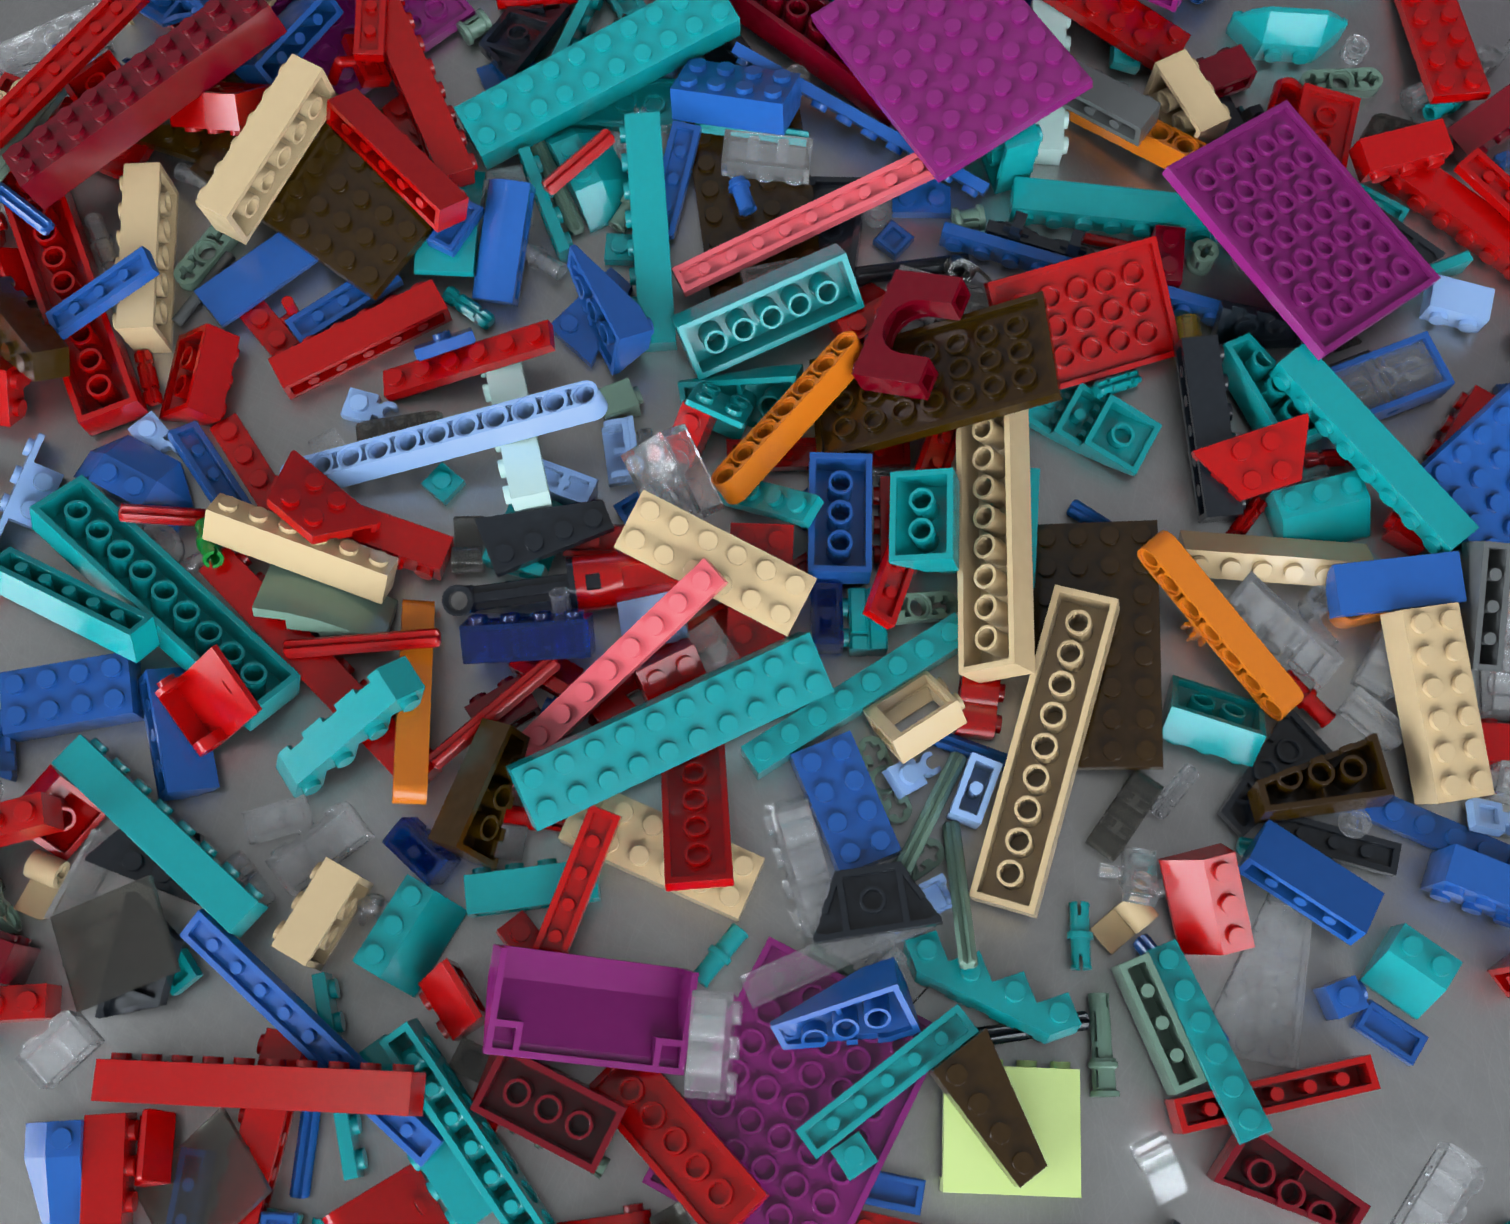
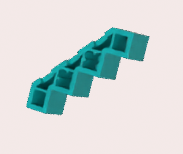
M406 656L376 668L367 676L370 682L364 688L358 691L357 689H352L334 705L337 710L326 719L319 717L301 733L304 739L294 748L291 745H287L278 753L276 769L294 798L303 794L309 796L319 791L322 785H324L328 770L336 766L337 768H343L354 761L359 743L367 739L376 740L382 737L388 731L392 715L402 710L403 712H409L421 703L425 685Z
M936 930L905 940L903 954L914 982L945 994V997L968 1008L972 1007L989 1015V1018L1012 1029L1016 1028L1043 1044L1075 1034L1082 1025L1069 992L1037 1003L1024 971L992 982L980 950L977 951L978 966L974 969L964 970L960 967L958 958L948 961Z

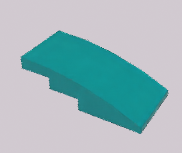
M475 171V183L461 187L470 201L484 207L483 197L487 182L486 172ZM482 218L454 258L428 246L426 239L415 253L414 275L474 277L481 237Z
M1084 383L1062 389V400L1029 409V428L1076 453L1131 476L1137 474L1162 427V424L1112 394L1103 398L1094 397V392Z

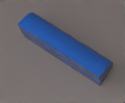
M292 0L277 16L288 32L234 70V72L247 83L272 84L278 76L281 65L287 62L291 54L302 58L343 15L344 11L336 0Z
M508 179L489 180L472 300L516 307L519 305L536 188L529 182Z
M276 233L194 290V292L212 317L224 329L314 266L318 261L286 237Z
M1459 551L1334 564L1329 568L1326 578V597L1330 619L1467 601Z
M181 667L146 669L138 679L158 799L161 798L164 801L191 798L209 793L220 787L213 751L199 757L155 694L159 689L157 686L159 681L174 673L178 677L186 672Z
M1270 819L1253 838L1238 865L1242 876L1350 946L1367 934L1385 894Z

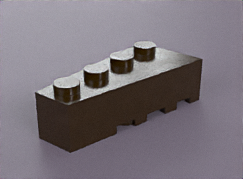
M11 276L0 277V355L33 382L70 376L69 346L51 324L45 325L42 313L37 308H30L26 303L28 302V296L23 290H15V280Z
M482 718L428 836L429 840L468 862L496 870L499 858L494 856L498 842H503L506 829L502 828L506 809H512L515 798L512 792L513 782L506 766L525 758L530 737L510 724Z
M1374 733L1358 742L1349 743L1338 750L1312 758L1306 763L1260 779L1247 794L1254 821L1257 824L1267 822L1269 819L1271 821L1380 807L1395 795L1378 735Z
M986 1028L980 1030L928 1071L1013 1186L1021 1188L1047 1167Z

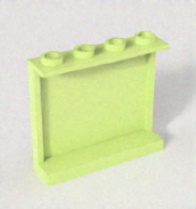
M1016 1060V1067L1003 1066L1047 1164V1167L1021 1188L1013 1186L943 1092L942 1176H940L939 1191L949 1193L1082 1198L1080 1069H1070V1062L1050 1061V1068H1037V1061Z

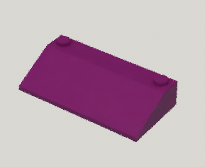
M493 944L487 982L482 1053L684 1076L699 973L677 967Z

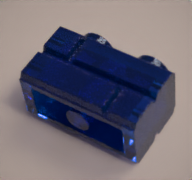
M815 583L809 593L811 637L819 654L842 653L844 647L842 583Z
M402 817L383 839L382 843L427 886L443 884L461 863L462 859L429 840L428 836L431 829H426V825L418 817Z

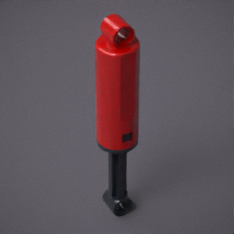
M618 550L566 557L567 573L477 586L453 585L444 591L442 605L446 612L453 616H466L481 610L571 598L573 614L617 608L618 602L668 592L679 581ZM456 592H463L468 599L467 605L461 610L455 609L451 604V598Z

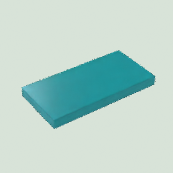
M659 78L571 126L599 131L606 128L609 131L619 132V125H625L624 114L660 112L661 134L669 135L673 122L670 87L676 79Z

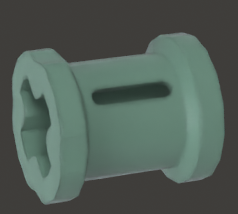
M481 8L476 10V14L464 22L459 21L456 23L458 32L468 46L474 44L475 39L488 32L493 26L489 17Z
M976 204L975 208L958 210L957 207L952 208L951 222L970 229L978 228L980 231L985 230L986 217L982 204Z
M1208 238L1197 240L1194 243L1192 252L1186 259V268L1190 273L1196 276H1203L1211 270L1213 262L1219 255L1217 243Z

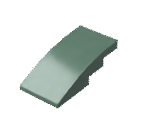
M270 564L253 603L252 611L254 617L285 620L287 629L318 632L319 637L389 632L398 607V600L387 596L383 603L379 604Z

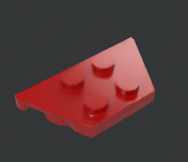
M1306 413L1191 452L1192 458L1196 461L1199 460L1211 472L1210 475L1218 483L1224 484L1228 492L1238 502L1298 483L1302 480L1309 415Z
M295 450L290 452L267 498V507L311 544L327 542L332 538L352 537L353 531L369 528L370 532H376L380 529L381 521Z

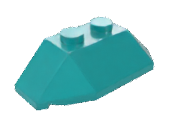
M1269 6L1251 9L1244 13L1243 11L1233 12L1226 27V34L1238 45L1242 44L1246 53L1254 60H1262L1269 63L1292 62L1299 65L1311 64L1339 41L1348 25V19L1341 18L1330 10Z
M569 126L544 141L558 168L600 131ZM613 145L566 184L590 233L609 225V220L612 219L622 204L620 200L624 195L623 182L629 181L627 172L622 171V162Z

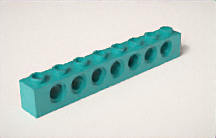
M418 1018L406 1021L379 1041V1044L393 1064L414 1065V1072L426 1073L423 1109L501 1224H557L485 1117L470 1110L473 1099Z

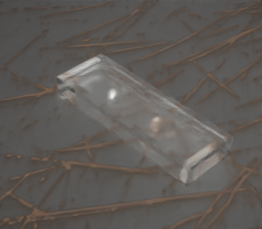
M92 828L44 918L71 931H77L109 872L108 869L85 861V857L110 837V835Z

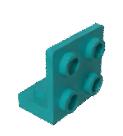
M699 382L687 397L685 404L717 418L713 431L731 439H741L754 406L748 404V400L741 396H729L720 392L721 389L714 384L707 382L702 384Z

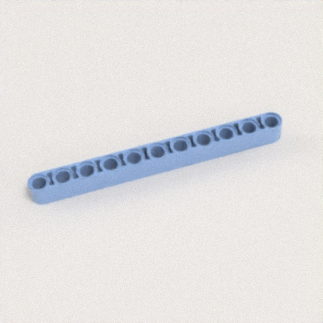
M584 380L303 457L340 488L595 421L606 414L608 403L593 381Z

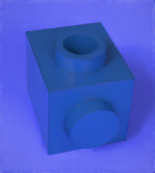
M1356 975L1342 977L1312 989L1326 1021L1341 1019L1370 1007L1366 1000L1368 999L1367 989L1360 980H1357Z

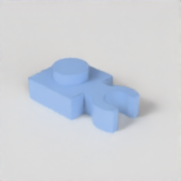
M350 387L340 415L345 420L372 426L374 419H378L382 425L394 427L395 423L393 420L385 417V414L389 411L398 413L400 409L396 403L391 401L380 404L381 398L378 394Z
M152 410L127 429L134 438L165 454L167 451L172 450L179 456L168 439L169 430Z
M925 752L916 761L912 758L904 764L898 762L882 772L898 800L928 784L926 779L934 777L941 771L940 766L930 769L926 765V760L933 755L932 752Z
M1471 798L1465 802L1469 831L1494 837H1500L1504 833L1510 836V811L1508 813L1503 812L1502 803L1481 798Z

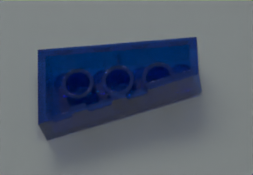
M579 608L568 609L564 613H552L550 610L535 611L533 613H473L459 626L463 664L590 658L596 651L593 613H584V610Z

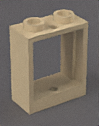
M927 670L863 710L873 733L882 740L885 746L902 764L967 723L962 711L965 709V704L956 692L951 694L942 678L938 677L936 679ZM933 700L940 706L902 732L895 726V724Z

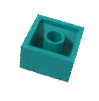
M1402 923L1390 927L1358 980L1411 1018L1417 1020L1448 989L1463 962L1408 924Z

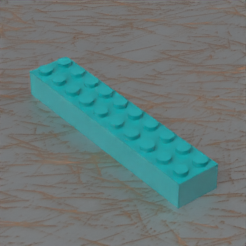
M655 0L455 106L454 110L485 168L489 170L519 154L518 149L526 146L532 147L684 66L689 59L699 58L740 36V18L729 0Z
M82 474L29 507L32 529L96 589L154 616L160 643L159 647L184 671H187L203 654L217 644L262 708L258 714L244 725L250 732L299 694L301 675L136 523L121 522L118 517L119 508Z
M798 631L509 764L506 768L532 827L540 831L834 692V689L810 632Z

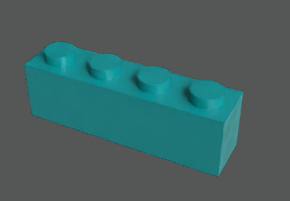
M556 858L538 860L537 866L524 867V863H510L504 865L505 870L492 871L491 868L487 867L472 869V874L463 875L467 915L471 918L515 913L522 910L530 911L549 908L567 862L557 863ZM599 877L588 903L602 901Z

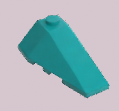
M803 364L768 366L711 375L702 380H698V378L678 381L680 402L682 404L699 382L702 384L705 382L714 384L721 389L720 392L729 396H741L748 400L749 405L754 406L747 424L749 427H754L803 374Z

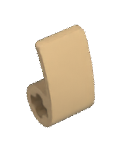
M35 850L29 856L24 866L23 874L25 877L30 878L15 904L14 909L38 920L45 919L70 871V862L45 851Z
M1136 889L1092 926L1090 931L1093 932V935L1110 954H1114L1131 937L1157 918L1159 913Z

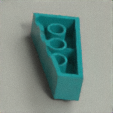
M1250 333L1223 344L1224 360L1222 368L1223 373H1226L1228 376V390L1253 431L1303 415L1296 409L1293 400L1274 385L1269 374L1274 369L1277 361ZM1310 419L1306 446L1324 437L1318 433L1315 424Z

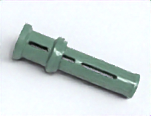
M1089 993L1092 1058L1089 1059L1088 1068L1092 1070L1093 1090L1090 1091V1097H1120V1091L1116 1090L1115 1069L1118 1068V1062L1116 1058H1113L1109 993Z

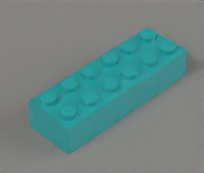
M834 243L670 317L692 370L698 380H702L860 310L865 305L847 254L837 243Z

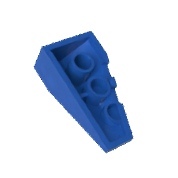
M570 245L567 267L581 300L586 298L589 325H596L601 338V340L597 341L599 351L612 376L616 375L649 349L651 337L654 334L652 320L646 317L640 305L577 245Z
M894 957L860 968L770 1022V1027L783 1050L824 1047L827 1042L846 1041L847 1045H858V1040L878 1038V1043H886L922 1032L906 980Z
M84 1120L26 1123L24 1160L42 1224H79Z

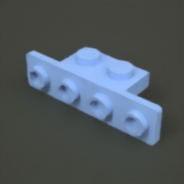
M39 432L35 439L28 438L22 454L27 456L22 467L16 465L9 482L14 483L10 495L4 493L0 500V511H2L0 516V536L8 520L32 529L29 507L56 491L63 479V474L34 462L45 434Z

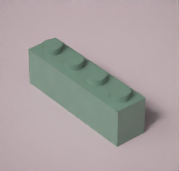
M1149 952L1111 967L1110 969L1166 1094L1177 1095L1207 1082Z

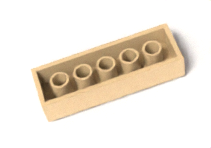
M291 54L287 62L281 65L278 76L272 85L264 91L261 102L255 111L249 114L246 125L240 134L232 140L229 151L223 160L217 163L214 174L207 185L203 186L198 193L195 203L215 230L245 245L247 244L326 121L327 99L337 96L323 68L294 54Z
M160 162L124 164L123 176L119 178V186L122 192V202L118 204L121 229L117 230L116 233L120 249L119 257H116L115 264L141 246H144L151 252L160 274L117 303V310L112 315L113 327L120 333L125 343H128L134 352L148 349L150 353H171L173 349L174 322L171 319L174 316V269L176 267L179 192Z
M644 489L614 545L615 549L678 581L688 574L703 558L708 559L728 582L713 599L785 636H788L817 580L812 575Z
M1459 602L1380 614L1415 805L1441 804L1494 795L1495 792Z
M620 793L595 804V806L623 816L604 863L666 890L662 812ZM588 808L567 817L558 836L562 844L573 848ZM731 843L734 886L669 892L739 922L764 866L765 858Z

